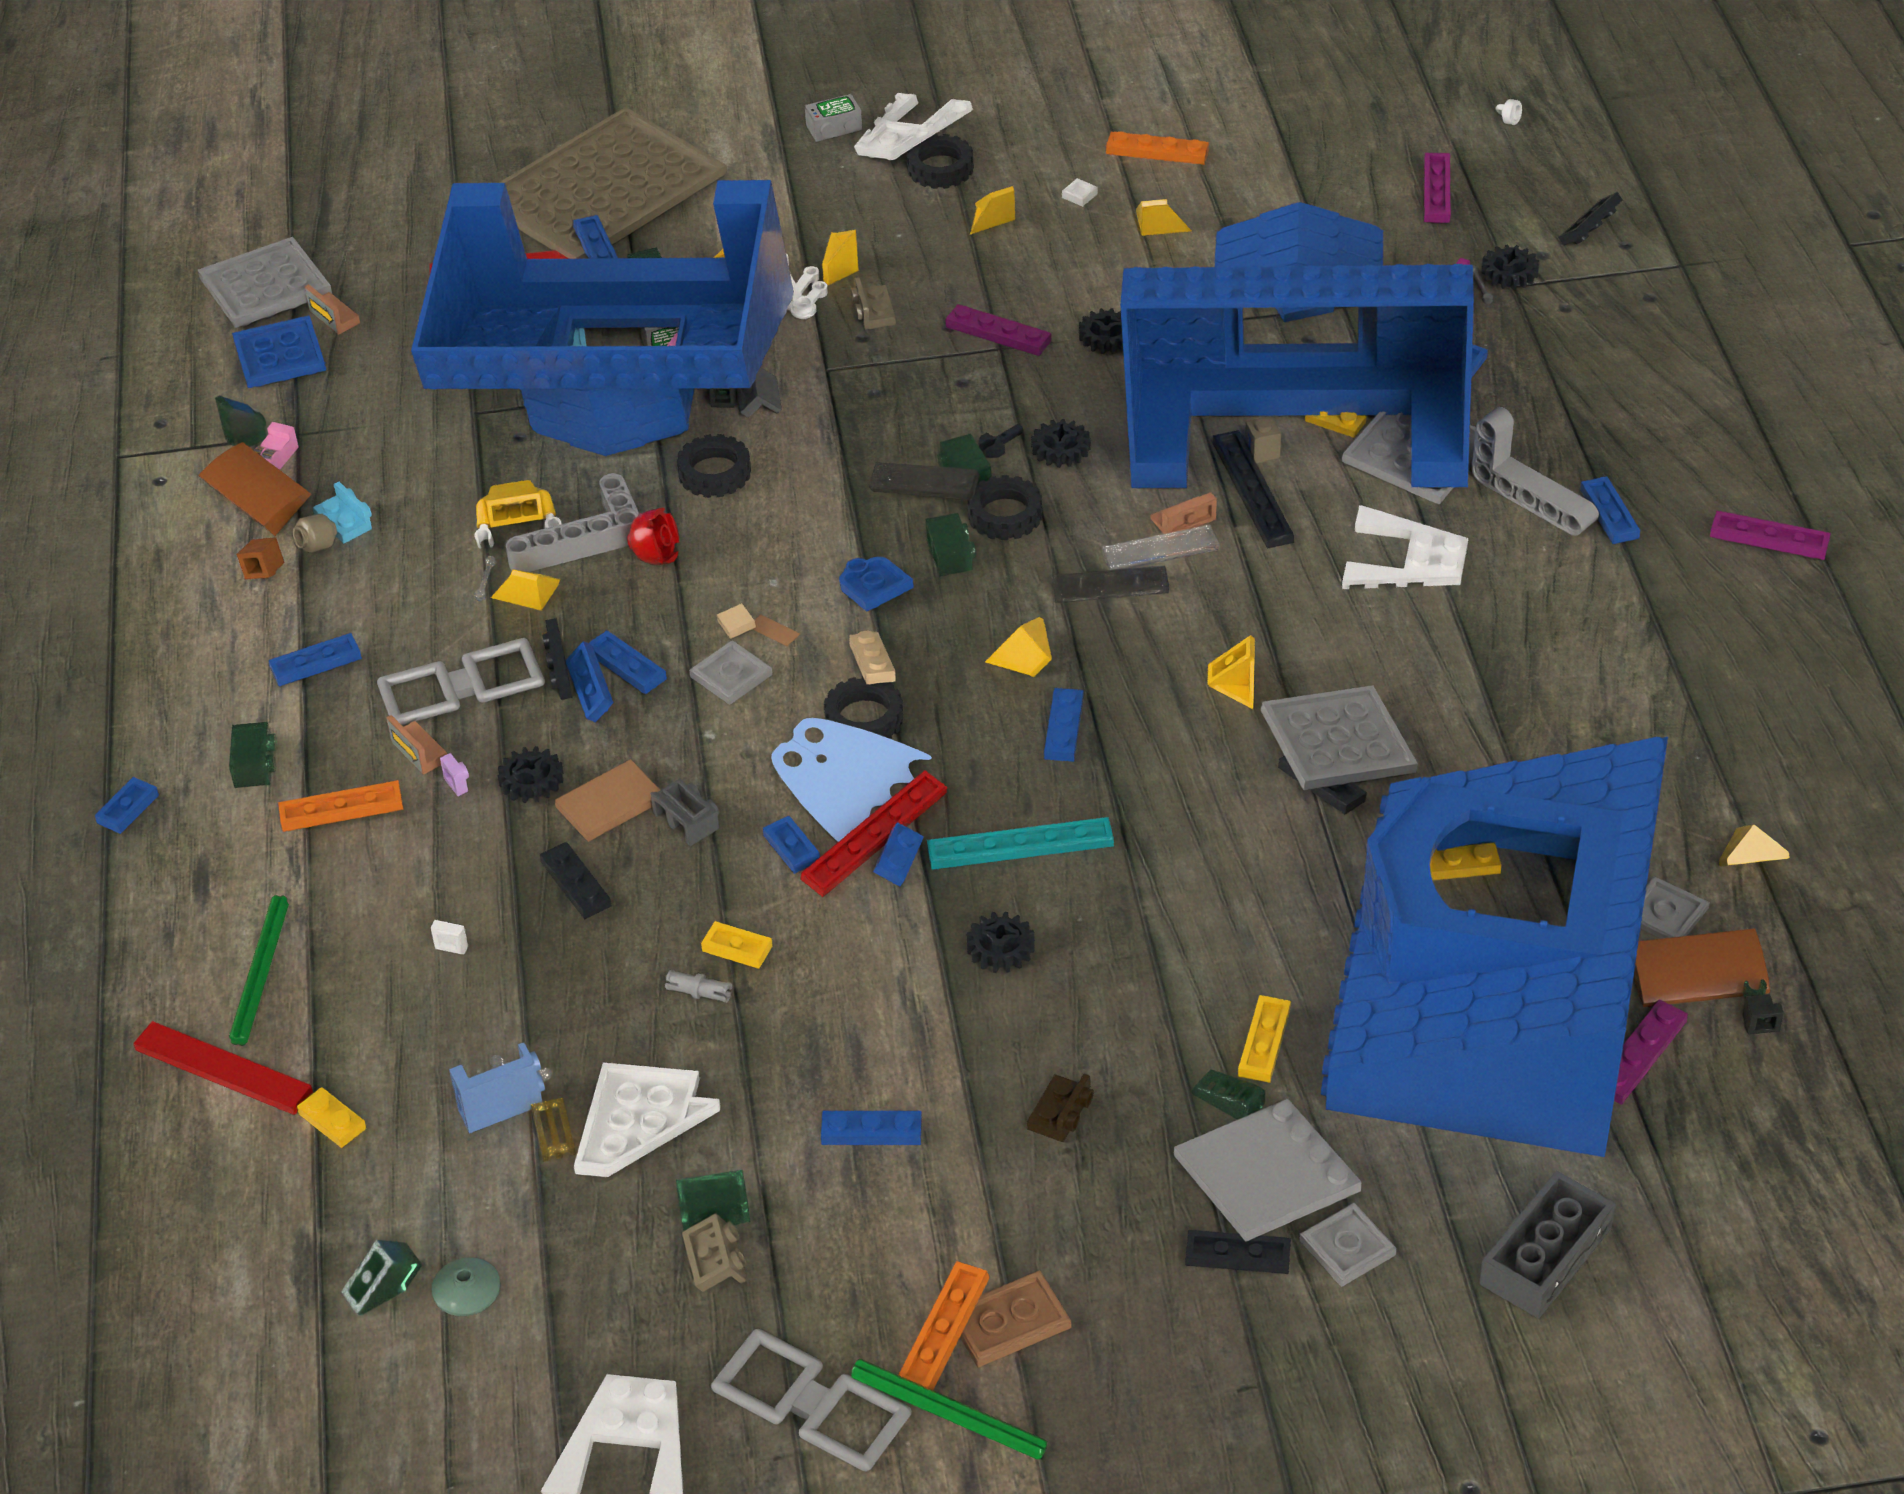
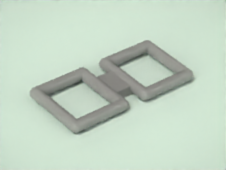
M520 638L464 654L462 662L465 668L448 673L445 664L442 661H437L382 676L377 680V685L388 715H392L401 725H406L413 721H420L456 711L460 707L459 699L476 695L477 700L484 703L544 685L545 679L529 641L526 638ZM520 651L531 677L486 690L476 663ZM436 674L446 701L400 713L391 686Z
M761 1329L753 1330L712 1382L711 1389L713 1392L773 1424L781 1423L789 1412L794 1413L806 1420L799 1429L800 1438L864 1472L869 1471L911 1415V1408L889 1395L853 1379L848 1374H842L829 1389L814 1381L823 1368L821 1360ZM759 1345L805 1368L775 1408L729 1384ZM847 1390L893 1414L864 1455L817 1431Z

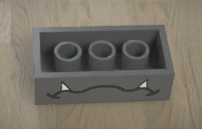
M1556 1170L1484 1257L1479 1284L1539 1319L1612 1229L1616 1203Z

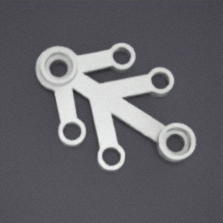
M786 253L787 261H788V266H789L788 254ZM814 266L806 267L803 271L804 274L797 283H795L791 276L794 294L787 310H790L791 314L799 319H808L816 313L815 302L817 299L823 298L828 294L827 284L823 281H818L819 269ZM810 283H813L812 290L809 292V294L807 296H802V293L807 288V286Z

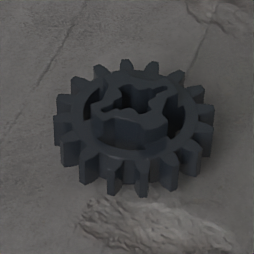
M1505 245L1504 249L1496 246L1495 252L1488 250L1487 256H1483L1481 273L1485 275L1486 281L1492 280L1493 286L1501 284L1502 289L1511 286L1513 290L1516 289V285L1525 288L1526 282L1533 284L1534 278H1538L1539 260L1536 259L1535 253L1528 254L1529 249L1519 250L1518 245L1515 247Z
M1100 308L1097 314L1090 311V317L1083 316L1082 322H1079V341H1083V346H1091L1092 352L1100 349L1101 354H1104L1106 351L1115 354V349L1123 351L1121 311L1115 313L1114 308H1110L1109 311H1104L1103 308Z
M1061 419L1057 423L1054 420H1050V425L1042 423L1041 430L1034 429V436H1031L1032 454L1037 455L1039 462L1046 460L1047 466L1055 463L1057 468H1060L1062 464L1066 463L1068 467H1071L1072 461L1081 463V457H1088V451L1091 450L1090 432L1084 431V425L1076 427V421L1074 420L1069 424L1066 423L1065 419Z
M535 746L533 751H528L526 747H523L520 754L512 751V758H503V765L498 766L499 786L502 787L504 795L511 794L513 801L522 797L523 803H526L529 798L539 802V796L542 795L550 798L549 791H558V784L564 781L562 762H559L558 755H551L550 749L539 752L538 746Z
M992 912L991 919L981 916L980 925L972 923L971 932L966 934L967 954L972 955V962L977 963L981 961V969L983 970L988 966H992L993 973H997L999 968L1003 967L1008 973L1012 965L1020 969L1022 968V960L1029 962L1031 960L1030 953L1035 952L1034 930H1030L1029 922L1020 923L1019 915L1011 919L1008 912H1004L1002 917H998L995 912Z

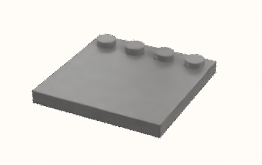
M294 237L198 269L200 280L235 328L247 326L251 322L272 317L279 312L294 309L307 303L304 286L308 284L321 295L328 292L332 294L331 285Z
M1379 412L1345 450L1342 456V462L1437 504H1440L1454 488L1411 487V415H1403V413L1386 415V412ZM1470 425L1468 470L1472 467L1476 427Z
M1373 685L1262 702L1261 712L1303 790L1416 773L1418 763Z
M1289 1099L1174 1147L1176 1159L1245 1241H1249L1361 1191L1360 1179Z

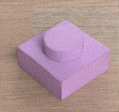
M451 753L441 757L443 776L448 785L457 796L468 792L466 779L469 778V773L464 763H458Z

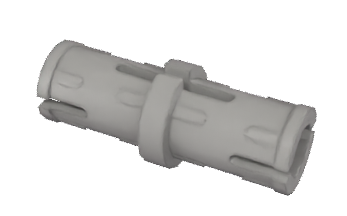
M670 970L666 977V981H670V983L665 984L666 990L691 994L692 998L695 999L706 997L727 1003L731 997L732 992L727 990L732 989V983L708 979L705 974L698 973L695 976Z

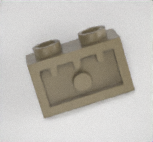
M860 277L855 278V288H851V297L853 304H855L857 319H862L864 329L896 325L895 314L886 285L863 288Z
M715 1213L682 1232L695 1286L704 1292L731 1276L740 1284L747 1281L744 1270L747 1263L744 1255L738 1248L737 1240H739V1234L733 1223H727Z

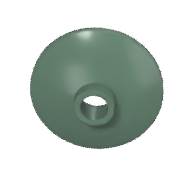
M471 1257L457 1259L445 1265L436 1274L432 1283L433 1299L436 1305L448 1314L455 1316L474 1315L487 1309L496 1300L500 1292V1277L495 1267L485 1260Z

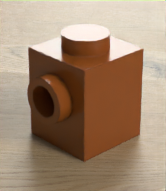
M276 537L252 539L236 554L245 580L272 577L285 563Z

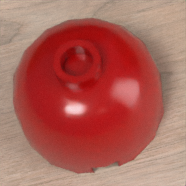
M663 507L640 513L633 520L627 536L630 549L633 550L634 554L641 561L650 565L674 562L679 552H673L675 543H679L677 525L671 513L665 514L663 512L665 510Z

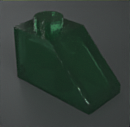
M218 396L215 398L224 437L228 443L235 446L243 442L251 447L267 437L265 432L266 420L260 412L254 411L248 404L226 397Z
M376 1239L341 1292L357 1315H364L406 1291L422 1267V1263L407 1243Z

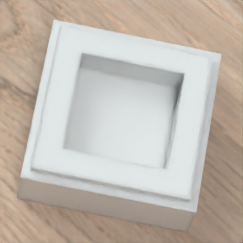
M1078 178L1062 190V198L1082 207L1098 194V187Z
M434 920L431 932L435 949L465 954L468 943L464 926Z

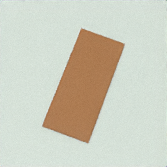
M763 615L755 619L756 628L753 630L785 646H788L800 635V633Z

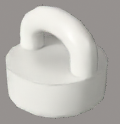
M1509 99L1505 105L1498 104L1496 111L1502 115L1505 124L1516 125L1521 118L1522 105L1518 100Z

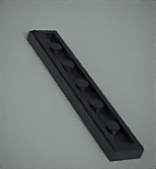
M1239 430L1213 435V445L1267 549L1294 543V534Z

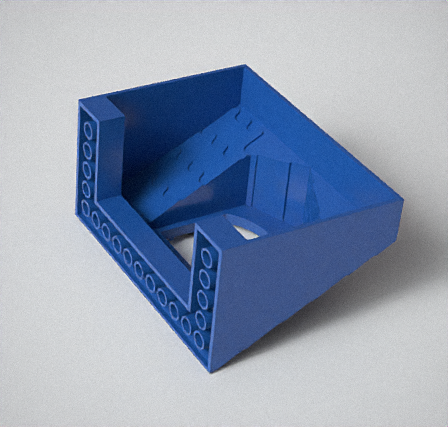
M717 180L713 206L725 257L527 259L506 184L453 183L411 350L423 388L520 389L532 430L540 435L570 443V446L603 456L645 446L646 443L679 435L689 430V417L695 388H751L756 379V374L762 365V361L778 331V326L793 298L794 290L771 180ZM679 327L676 346L572 345L575 328Z
M1297 202L1262 213L1259 217L1236 223L1217 231L1214 267L1124 268L1120 305L1132 488H1187L1192 416L1320 415V411L1328 412L1327 415H1340L1341 412H1351L1357 415H1377L1379 412H1386V415H1397L1398 413L1411 415V487H1468L1474 309L1473 265H1383L1382 229L1372 224L1340 216L1337 212ZM1358 307V343L1244 344L1243 308Z
M1653 737L1620 745L1610 744L1564 755L1554 754L1517 762L1516 760L1465 772L1455 771L1433 777H1423V779L1418 777L1390 784L1388 796L1382 795L1380 814H1384V816L1377 818L1375 831L1367 839L1365 878L1360 896L1362 907L1357 909L1355 928H1359V930H1356L1355 933L1352 932L1349 951L1354 953H1351L1350 957L1347 956L1344 975L1348 976V978L1345 977V981H1341L1339 1000H1343V1002L1340 1001V1004L1336 1005L1333 1024L1338 1026H1335L1334 1030L1330 1031L1328 1049L1332 1051L1325 1055L1322 1074L1328 1075L1323 1077L1321 1095L1326 1096V1110L1605 1157L1626 1032L1668 737ZM1495 842L1498 848L1576 859L1566 927L1547 924L1548 921L1544 920L1537 923L1475 913V909H1469L1468 912L1450 909L1437 892L1431 877L1430 862L1435 850L1440 851L1469 844Z

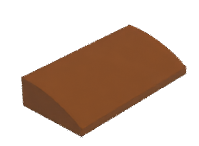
M243 442L219 455L198 475L211 488L274 536L278 534L311 496L310 492Z
M1755 928L1638 942L1633 979L1643 1007L1654 1006L1659 999L1668 1004H1678L1770 993L1766 963Z

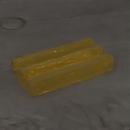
M563 1097L531 1104L543 1162L550 1161L549 1156L556 1155V1159L563 1158L562 1153L569 1152V1156L576 1155ZM558 1107L566 1139L564 1144H560L552 1112V1108ZM542 1110L546 1112L553 1146L547 1147L539 1111Z

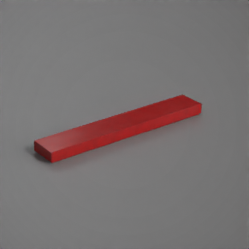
M924 770L801 873L800 880L824 897L885 846L897 822L906 827L947 793V786Z
M154 1021L147 1026L133 1043L135 1050L292 1115H296L298 1112L297 1106L313 1093L310 1084Z

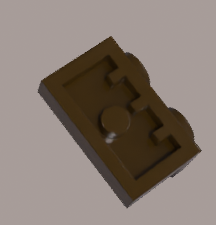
M1054 1074L1027 1120V1130L1064 1142L1069 1132L1076 1130L1083 1107L1088 1108L1093 1099L1094 1090L1091 1089L1090 1075L1083 1074L1080 1081L1076 1082Z

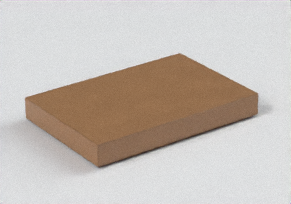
M630 759L555 799V805L589 842L652 808L650 793L658 792L660 789Z
M1039 1270L981 1294L960 1338L979 1368L1070 1329L1071 1320Z

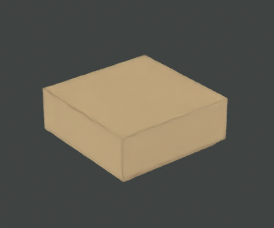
M742 603L717 614L718 623L730 639L756 628L755 620Z

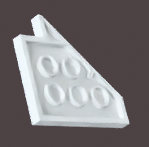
M603 1062L574 1163L575 1174L601 1177L611 1176L719 1112L721 1108L720 1100L695 1097L700 1080L699 1071Z

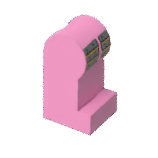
M272 422L267 428V437L260 444L261 446H257L254 451L280 470L299 446L294 427Z

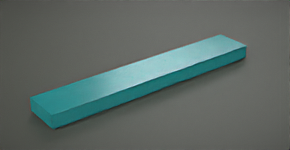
M1109 817L927 840L931 870L1114 846V837Z

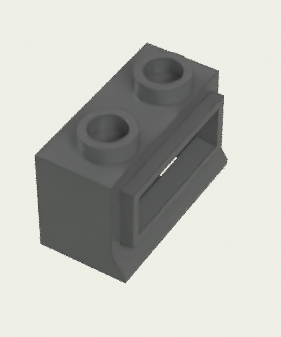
M679 778L660 791L650 793L653 814L658 817L666 810L667 822L672 829L682 824L685 829L686 843L689 846L694 845L719 829L717 816L719 810L716 804L711 799L705 801L693 783L686 784ZM680 801L685 803L696 814L693 815L688 809H686L680 803Z

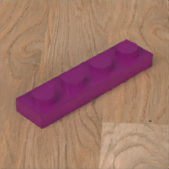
M1425 152L1424 222L1450 223V153Z
M957 304L945 319L947 328L1040 356L1051 342L1050 332Z
M1716 511L1710 533L1712 538L1825 560L1831 535L1829 532L1722 511Z
M1660 999L1623 1044L1614 1098L1615 1102L1621 1105L1624 1103L1686 1024L1688 1013Z

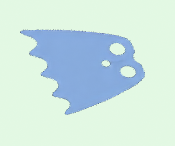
M819 718L803 719L794 728L793 738L787 743H781L773 751L771 757L776 771L795 797L838 842L868 818L873 807L882 806L892 798L890 787L893 784L910 783L914 779L908 768L910 762L919 759H932L930 755L884 736ZM815 727L820 729L824 734L823 739L818 743L809 742L805 738V731L808 728ZM790 751L799 753L802 757L801 764L796 767L786 765L783 761L784 754ZM822 754L826 756L827 760L824 763H819L816 757Z

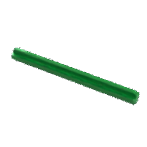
M274 895L271 898L229 1038L233 1045L244 1046L248 1042L289 906L287 897L283 895Z
M858 1359L852 1368L851 1376L853 1379L1032 1458L1041 1459L1047 1449V1441L1043 1438L863 1359Z

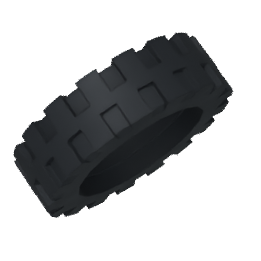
M934 134L907 151L909 177L912 176V180L915 183L919 182L921 186H931L933 189L943 187V189L950 188L951 185H960L962 181L965 182L969 179V175L973 174V149L966 140L962 141L961 137H951L950 134H943V136ZM934 156H950L958 160L956 163L944 167H933L923 163L924 160Z
M709 434L704 435V438L701 439L699 437L694 438L692 443H686L683 446V450L678 452L677 469L679 482L683 483L685 490H691L692 494L697 496L702 494L703 497L711 498V495L723 497L726 493L733 494L737 488H743L745 481L750 479L751 462L749 450L745 448V444L742 441L738 442L732 436H729V438L725 437L724 434H717V436ZM713 457L729 459L735 463L732 468L717 474H704L693 468L702 460Z
M1002 475V478L990 477L986 482L984 480L979 482L978 487H973L970 491L971 495H968V519L970 520V525L973 529L977 528L979 534H986L990 539L1001 538V540H1008V538L1012 537L1014 539L1022 538L1023 534L1028 535L1032 533L1033 528H1037L1040 520H1042V495H1040V490L1037 486L1033 487L1031 481H1023L1022 477L1015 476L1010 478L1009 475ZM1000 499H1013L1026 506L1024 511L1006 517L995 516L983 509L987 504Z
M863 676L861 679L852 677L845 683L841 681L836 684V688L831 689L828 692V698L824 700L825 720L860 728L892 739V735L897 734L900 731V725H903V700L901 699V693L898 689L895 690L894 685L890 682L866 684ZM859 701H874L888 709L882 717L869 722H854L840 714L846 706Z

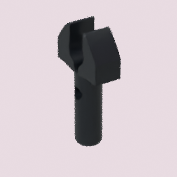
M1016 424L998 436H992L986 432L979 438V453L986 449V458H998L1004 455V444L1021 435L1024 431L1023 427L1020 424Z

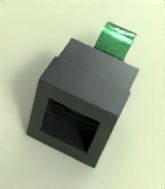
M709 388L711 407L735 408L736 389Z
M1764 979L1760 980L1758 990L1752 989L1748 981H1745L1742 992L1746 999L1742 1014L1747 1034L1780 1032L1784 1015L1781 1003L1773 1004L1771 995L1766 994L1767 983Z

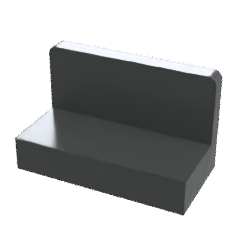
M761 367L756 374V379L751 388H737L740 413L748 418L762 404L776 413L782 410L777 378Z

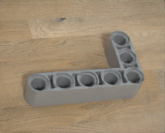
M1497 407L1478 421L1475 430L1472 473L1478 482L1574 536L1579 535L1598 520L1599 513L1592 502L1510 457L1514 421L1507 409Z
M611 473L604 475L600 479L602 505L606 513L510 538L506 542L510 570L531 572L627 547V536L631 524L639 515V512L624 478L619 474Z

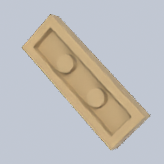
M861 631L858 634L849 635L850 647L866 684L894 682L895 669L879 633Z

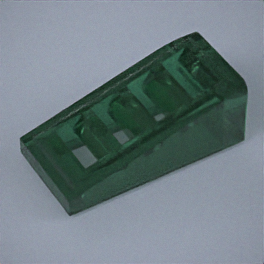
M1212 1069L1192 1089L1193 1095L1237 1120L1259 1111L1265 1104V1089ZM1212 1081L1216 1083L1211 1090L1207 1089ZM1222 1087L1226 1089L1222 1094L1218 1093ZM1232 1093L1236 1094L1233 1098L1229 1097Z

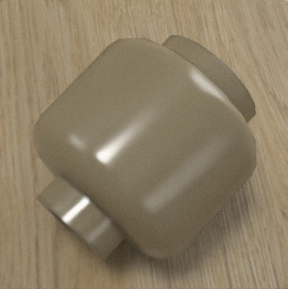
M324 514L300 518L296 523V527L293 528L295 544L307 553L330 548L337 535L335 523Z

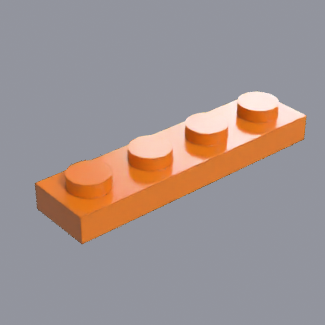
M1111 131L1106 145V154L1201 165H1205L1209 151V142L1158 137L1149 134H1130L1122 131Z
M399 780L278 802L283 832L404 810Z
M956 1261L898 1374L899 1376L934 1390L990 1278L987 1270Z

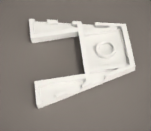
M897 93L894 104L889 103L885 107L886 114L882 118L877 117L874 121V129L872 131L868 129L854 147L857 155L869 156L870 158H885L887 160L897 159L903 153L973 110L971 102L951 99L922 125L897 122L918 104L916 95Z
M1359 506L1355 532L1410 539L1404 569L1347 561L1342 589H1349L1350 585L1365 584V588H1378V584L1396 583V587H1407V584L1411 582H1424L1423 586L1461 584L1468 538L1366 506Z
M607 1374L541 1490L542 1494H580L593 1442L660 1449L649 1494H683L676 1381Z

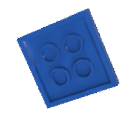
M310 315L232 333L248 388L260 387L265 384L326 371L324 358Z

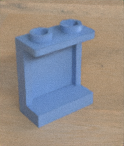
M524 1042L518 1044L520 1059L471 1078L467 1077L462 1065L449 1069L457 1108L469 1134L543 1105L541 1091L545 1090V1086L539 1072H537L541 1070V1065L535 1051L529 1053Z

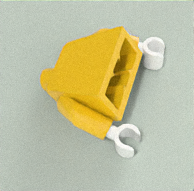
M530 480L491 486L488 495L480 499L476 505L477 527L480 528L475 532L478 547L481 549L480 544L486 539L489 542L490 548L493 547L494 540L491 531L488 529L490 527L543 518L546 519L545 528L562 524L559 518L554 517L556 512L549 492L535 487Z

